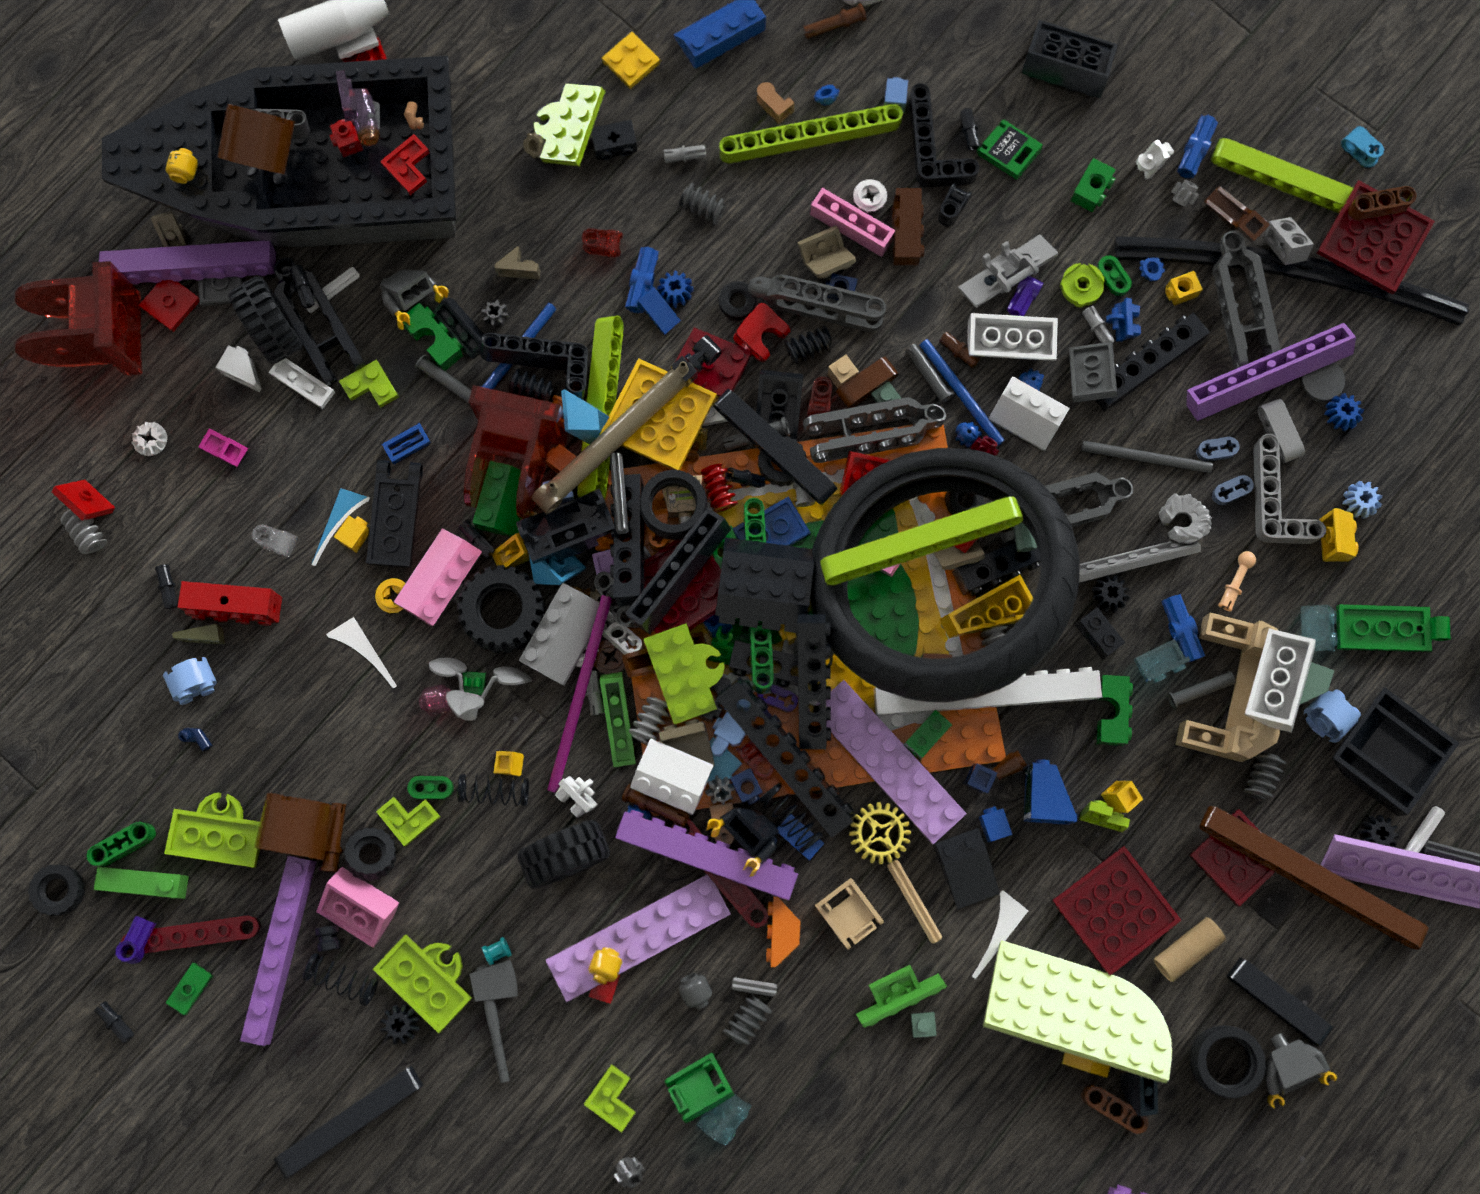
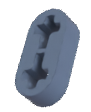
M1233 437L1206 440L1197 447L1196 454L1200 460L1206 462L1229 459L1239 451V443ZM1227 443L1233 447L1230 452L1228 449L1221 450L1220 448H1223ZM1205 446H1207L1208 450L1215 449V451H1212L1209 454V456L1207 452H1203L1202 450L1205 448Z
M1241 475L1226 481L1213 490L1212 499L1218 505H1225L1240 499L1252 491L1254 487L1253 480L1246 475ZM1240 482L1242 484L1246 483L1247 485L1245 490L1243 488L1236 490L1235 487H1237L1240 484ZM1230 490L1231 493H1229L1225 498L1219 497L1218 494L1221 491L1226 492Z

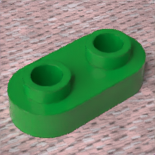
M1104 256L1101 258L1097 268L1104 277V283L1112 294L1116 296L1125 295L1131 287L1130 277L1115 257ZM1104 267H1109L1111 271H1106ZM1116 284H1121L1122 288H1117Z
M415 776L409 781L407 789L408 793L416 799L443 800L453 794L454 785L449 778L444 776ZM419 784L424 785V789L422 792L417 791V786ZM440 785H446L447 788L445 792L439 791Z

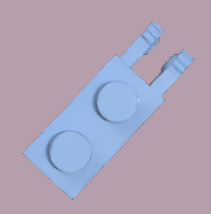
M746 699L738 701L741 707L747 708L750 706V702ZM726 712L723 718L718 717L713 726L716 739L713 742L711 751L714 756L720 757L729 745L732 747L740 746L746 736V733L728 712Z

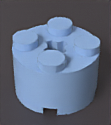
M202 657V661H197L196 658L183 661L171 667L173 672L167 674V671L163 674L173 700L179 701L180 705L193 701V697L200 694L207 696L215 691L213 687L217 684L206 657Z
M1337 689L1333 692L1328 691L1319 695L1304 710V714L1307 713L1308 715L1305 720L1311 729L1322 738L1325 735L1330 737L1329 741L1334 743L1339 742L1357 724L1358 718L1361 716L1360 711L1351 706L1345 700V695Z

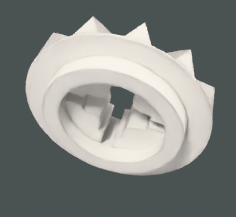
M864 180L854 190V203L857 204L859 209H863L867 213L869 211L876 212L881 207L883 208L887 200V191L876 180ZM867 190L871 195H876L873 197V203L869 198L865 199Z
M145 422L143 425L137 426L136 431L132 433L133 441L131 443L135 450L142 455H156L166 446L167 433L161 425L155 422ZM151 433V436L156 440H149L147 443V441L143 439L142 436H149V434Z

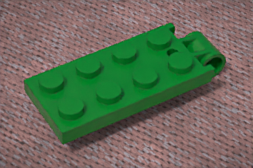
M1342 604L1336 606L1338 650L1432 652V640H1451L1450 617H1430V607Z

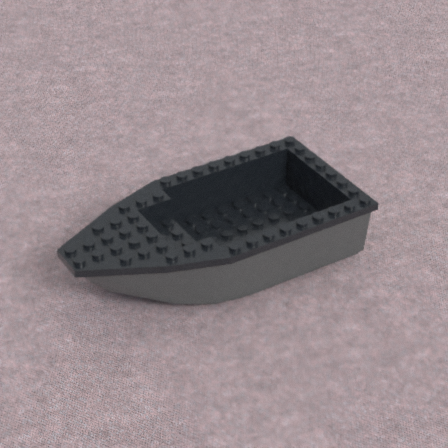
M433 56L252 68L188 92L103 137L102 179L105 183L193 217L222 232L248 241H270L273 246L313 247L453 238L456 233V202L449 57ZM372 100L379 103L380 132L372 128L365 132L362 131L364 102ZM408 102L417 104L415 116L416 118L421 117L423 119V129H416L415 131L409 127L404 116ZM227 103L247 109L301 110L306 114L310 134L304 139L291 140L285 174L266 171L217 157ZM350 118L354 126L357 124L363 136L359 138L363 150L343 157L338 146L334 147L329 135L333 134L330 125L335 124L339 120ZM415 134L428 148L430 153L414 165L426 178L427 182L412 195H409L382 166L380 161ZM180 148L190 150L193 153L192 155L198 160L195 177L192 181H187L186 184L171 180L165 170L169 154L175 150L179 151Z

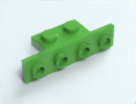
M908 965L869 984L877 1004L856 1015L863 1027L875 1025L879 1020L887 1016L895 1015L900 1010L910 1005H915L930 995L938 994L942 989L946 988L945 982L939 974H936L918 983L912 967Z

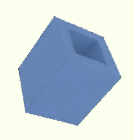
M898 77L887 78L884 106L890 104L898 105L904 113L908 80Z

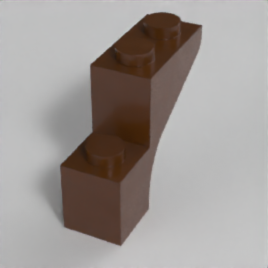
M1218 186L1204 201L1233 231L1237 229L1251 243L1270 226L1255 210H1250L1221 186Z
M703 632L690 633L694 645L707 644ZM647 648L622 656L629 678L656 674Z

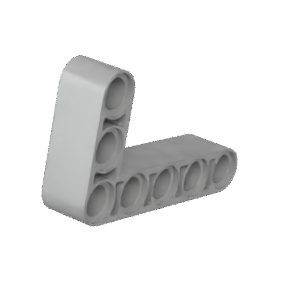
M1273 434L1263 435L1253 448L1256 536L1265 543H1315L1326 533V527L1323 522L1311 519H1282L1279 440ZM1262 442L1267 443L1270 446V450L1265 449ZM1263 463L1268 464L1271 471H1267L1263 467ZM1264 484L1270 486L1271 492H1267L1264 489ZM1264 505L1269 506L1272 509V513L1266 512ZM1265 526L1272 529V535L1265 531ZM1287 527L1294 530V536L1287 532ZM1309 528H1313L1316 531V536L1310 534Z

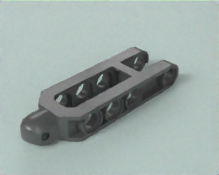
M1229 231L1221 237L1220 249L1222 256L1213 267L1212 272L1234 369L1248 364L1246 334L1258 332L1263 357L1277 352L1281 348L1261 258L1253 251L1246 249L1244 237L1239 232ZM1239 264L1244 267L1256 324L1246 326L1240 324L1237 311L1239 306L1235 302L1232 289L1234 283L1230 280L1228 266Z
M784 274L776 275L772 279L762 276L755 277L748 284V292L751 296L767 300L766 303L776 310L867 332H876L883 324L886 304L879 297ZM793 284L797 290L788 289L785 286ZM814 289L818 295L808 294L806 291ZM835 294L839 300L829 299L827 296ZM783 300L795 303L793 305H786ZM877 304L880 306L881 311L871 309L869 306ZM804 305L816 308L814 310H807ZM825 310L836 312V314L828 315ZM866 320L878 321V323L876 325H870L867 323Z
M906 397L811 415L805 418L803 426L808 436L841 431L842 438L831 439L829 442L810 447L812 460L816 463H823L847 458L849 451L866 455L918 445L926 435L927 430L937 429L945 423L946 413L937 404L922 406L916 400ZM908 419L913 424L911 427L900 429L895 427L893 430L879 433L874 431L872 434L857 437L855 435L852 436L850 429Z
M1097 472L1045 486L1055 499L1090 489L1097 492L1100 506L1090 510L1085 508L1079 513L1068 515L1067 518L1072 527L1105 519L1115 503L1125 501L1133 494V486L1128 479L1117 478L1108 480ZM1014 530L1004 534L1000 533L1003 545L1015 542Z

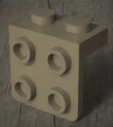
M836 225L797 242L804 265L817 278H827L833 272L847 269L856 262L855 256L844 247L839 228Z
M977 540L966 553L954 546L934 552L943 570H953L958 566L977 563L985 558L984 551Z
M699 719L685 722L686 726L677 728V725H670L664 727V731L659 732L660 740L663 744L708 762L714 768L715 763L706 725L703 721L699 722Z

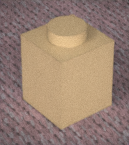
M844 355L828 366L827 375L835 386L839 388L856 376L859 371L849 357Z

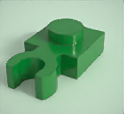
M722 626L718 627L716 638L713 637L711 645L721 655L718 657L709 656L708 660L726 665L730 664L734 642H731L734 636V629L731 628L730 633L725 635L722 633Z

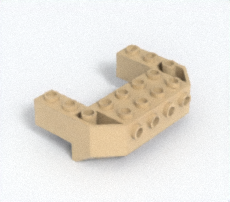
M1209 613L1203 617L1199 639L1242 650L1236 675V684L1233 689L1225 730L1186 720L1179 725L1175 745L1243 762L1277 743L1280 735L1279 729L1268 727L1245 715L1268 630L1279 631L1277 628L1263 621L1253 624L1214 613Z

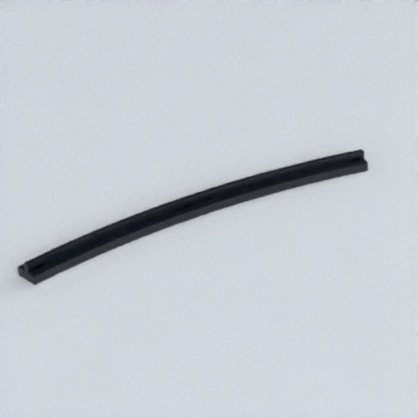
M1151 237L1115 238V258L1117 260H1146L1147 258L1158 257L1160 261L1215 266L1222 256L1220 243ZM1246 246V249L1260 256L1264 273L1302 279L1368 295L1437 317L1458 326L1463 323L1465 316L1470 311V304L1401 281L1398 289L1392 295L1333 262L1308 257L1307 261L1285 266L1276 264V262H1283L1273 250ZM1121 248H1132V250H1121ZM1239 264L1228 266L1230 268L1244 269ZM1297 266L1309 268V270L1297 268ZM1449 309L1458 311V312H1460V313L1457 314V313H1455V312L1450 311Z

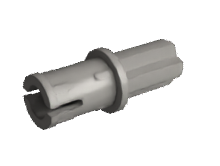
M682 145L681 148L664 150L665 163L687 162L688 159L706 156L704 145L692 147Z
M1091 306L1085 309L1082 315L1089 323L1091 332H1095L1101 343H1113L1114 338L1105 326L1106 321L1101 319L1095 307Z
M592 670L585 696H588L590 716H595L605 712L597 671Z

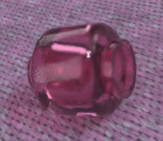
M443 684L425 688L419 698L421 709L425 710L430 716L449 712L451 708L446 701V694L452 690Z

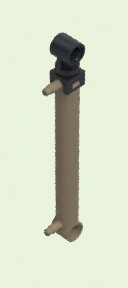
M708 335L702 337L692 348V351L695 353L694 355L688 353L685 357L681 356L671 366V370L551 481L542 485L534 492L531 499L545 514L548 515L561 504L562 499L683 387H688L696 380L698 373L703 370L701 366L703 363L710 366L721 356L723 350Z

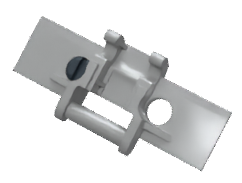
M1040 234L1016 250H1010L1009 242L1006 241L1001 244V254L992 260L989 253L982 256L985 270L958 286V289L977 308L998 293H1007L1011 290V287L1032 274H1037L1039 272L1038 268L1056 257L1058 252Z

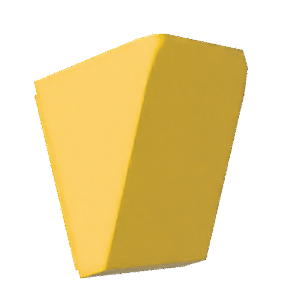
M496 751L493 773L521 776L524 755L517 752Z

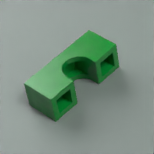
M418 303L407 312L410 316V326L407 322L402 323L416 341L426 335L435 337L434 344L427 349V352L442 370L446 371L463 357L460 350L462 345L455 337L451 339L447 335L448 329L442 322L437 323L433 319L435 315L428 307L423 308Z
M1102 675L1100 677L1102 697L1098 700L1110 702L1115 708V716L1112 720L1101 719L1097 722V744L1124 746L1132 738V728L1129 727V718L1132 717V705H1129V696H1132L1133 684L1130 683V677Z

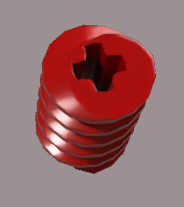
M721 463L707 466L701 470V475L705 476L703 482L707 484L705 489L709 492L707 496L711 501L710 507L716 513L730 510L738 504V501H731L736 494L728 492L733 488V485H726L728 481H726L724 474L729 471L727 470L728 468H722L723 464Z

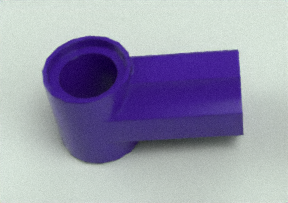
M1031 276L1020 281L1016 288L1017 292L1006 311L1011 316H1024L1044 283Z
M135 916L124 941L116 948L117 958L129 964L139 963L143 959L144 947L156 924ZM133 947V955L127 958V950Z

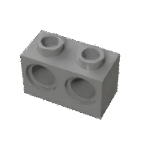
M1291 217L1269 221L1270 226L1266 229L1263 239L1285 265L1307 261L1314 243Z

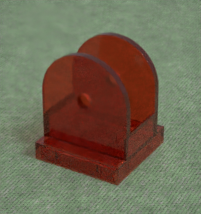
M111 261L93 262V276L34 281L16 289L15 303L21 309L46 317L69 318V329L33 332L18 338L15 342V352L18 356L33 363L58 367L113 364L125 376L142 374L140 293Z
M473 385L469 404L478 420L465 474V505L472 508L477 507L489 463L494 461L495 455L524 461L517 491L516 513L518 518H528L535 505L531 497L541 486L547 463L546 456L550 451L551 444H560L563 447L566 445L569 433L565 431L562 407L556 403Z

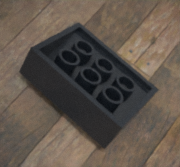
M1039 20L1021 74L1046 81L1049 84L1066 87L1071 91L1082 92L1090 97L1101 98L1109 78L1118 44Z

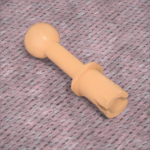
M1250 551L1242 552L1239 555V568L1231 585L1226 584L1224 587L1226 590L1218 606L1220 608L1224 606L1223 609L1226 611H1232L1238 595L1242 593L1239 587L1247 570L1256 563V557Z

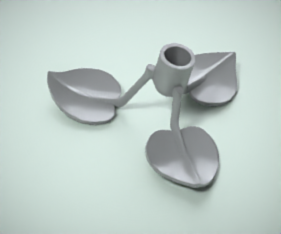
M438 658L428 663L429 669L439 676L452 677L456 675L458 677L459 690L449 691L446 694V701L458 718L460 717L468 721L477 718L478 709L484 705V699L495 681L498 680L503 685H518L532 682L531 677L520 669L510 666L498 667L494 669L493 674L495 676H492L480 697L476 694L464 692L461 673L467 671V666L463 662L454 658Z

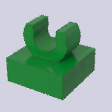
M464 672V692L481 696L485 690L487 674Z

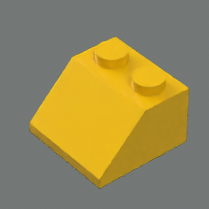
M1334 508L1319 519L1326 527V533L1321 538L1322 561H1350L1358 553V543L1355 542L1357 524L1353 520V513Z

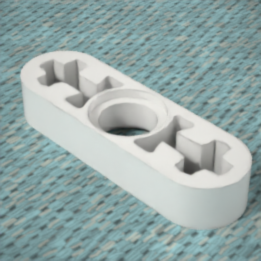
M609 611L607 624H605L602 635L624 655L642 650L641 639L629 628L619 625L613 614ZM615 630H622L624 632L619 638L611 635ZM628 643H629L631 646H635V645H636L637 648H636L635 650H634L633 648H630V649H629Z

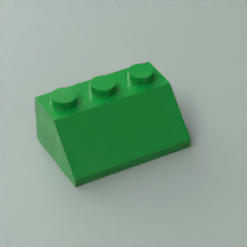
M490 461L472 522L475 528L508 537L519 533L516 522L524 519L535 476L511 465Z

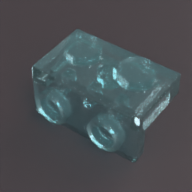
M1329 605L1301 606L1302 637L1316 640L1314 651L1328 650L1329 652H1334V646L1338 644L1337 633L1334 632V624L1337 623L1336 611H1333V608Z
M1175 639L1134 659L1146 683L1151 680L1157 683L1167 678L1165 673L1173 670L1175 674L1187 668L1185 664L1191 661L1189 657H1184Z
M735 1095L704 1113L696 1126L716 1142L727 1145L734 1138L740 1123L747 1118L751 1105Z

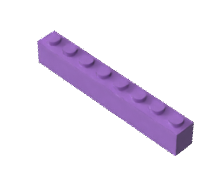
M270 241L100 251L98 274L106 285L111 286L143 282L159 283L162 280L178 282L189 279H222L224 277H245L250 275L265 276L267 274H275L276 251Z
M1342 323L1188 389L1187 407L1197 421L1352 355L1354 353L1356 336L1345 323Z
M631 810L630 813L624 812L615 837L616 839L789 901L798 873L794 872V867L786 864L778 867L772 864V859L768 858L763 864L760 863L756 874L750 877L753 871L752 867H746L743 871L747 860L753 858L747 850L741 848L738 851L729 849V844L718 840L716 844L707 841L708 837L699 833H695V836L686 834L687 829L674 825L673 829L664 826L665 821L654 817L651 821L644 819V814L635 810Z
M292 856L287 857L240 1041L262 1046L271 1043L316 861Z

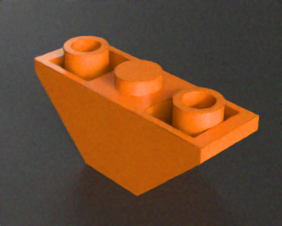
M773 897V902L768 901V915L772 916V925L767 926V939H771V948H767L766 962H771L770 967H776L800 943V920L779 897Z

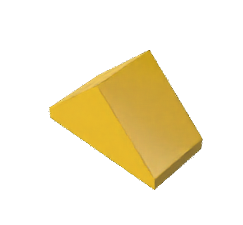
M519 533L514 534L499 546L492 555L496 565H504L508 569L510 566L515 567L530 560L528 550Z
M1064 1052L1062 1064L1108 1077L1110 1066Z

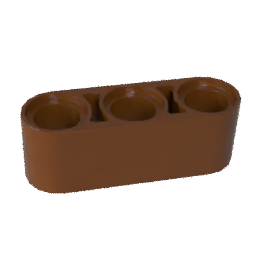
M1410 186L1363 193L1358 195L1350 204L1348 214L1352 219L1363 220L1406 211L1416 200L1417 193ZM1379 200L1383 201L1385 206L1381 205ZM1358 204L1362 205L1365 210L1360 209Z
M885 356L841 385L836 390V393L847 408H853L870 397L871 393L888 381H893L899 373Z
M1088 1085L1083 1089L1081 1095L1086 1105L1133 1133L1141 1134L1147 1129L1148 1119L1146 1116H1139L1140 1124L1132 1128L1130 1124L1131 1118L1137 1115L1132 1106L1095 1085ZM1097 1090L1099 1099L1097 1102L1091 1103L1089 1095L1092 1091ZM1113 1103H1118L1120 1108L1116 1115H1111L1110 1106Z

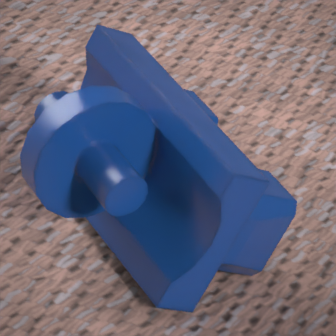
M1125 298L1123 302L1115 304V308H1112V314L1106 316V322L1113 324V330H1116L1117 342H1123L1128 338H1136L1141 334V326L1133 324V319L1139 317L1140 306L1132 304L1131 298Z

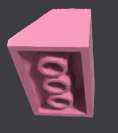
M442 528L394 600V603L426 624L434 626L482 551Z

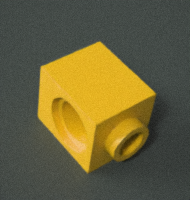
M1194 271L1170 279L1165 287L1166 296L1172 301L1174 306L1197 298L1203 290ZM1178 286L1184 287L1186 292L1180 291Z
M348 516L334 538L357 553L369 536L368 523L358 516L356 519Z
M1115 781L1101 794L1107 805L1113 807V812L1129 813L1143 800L1132 781Z

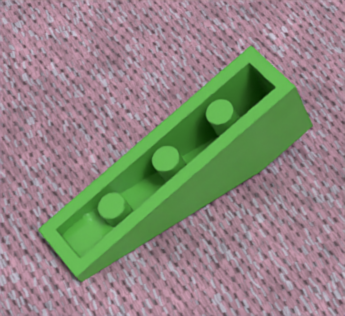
M623 672L600 675L613 767L636 764L633 739L629 733L631 725Z
M97 867L94 890L185 899L189 876Z

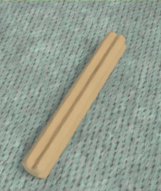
M894 860L887 865L889 871L930 942L933 944L940 941L942 935L900 862Z

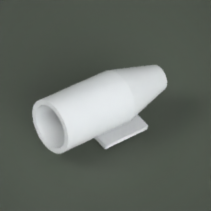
M329 0L280 18L278 21L295 61L332 47H336L339 58L343 59L378 46L379 42L373 26L390 15L384 0Z

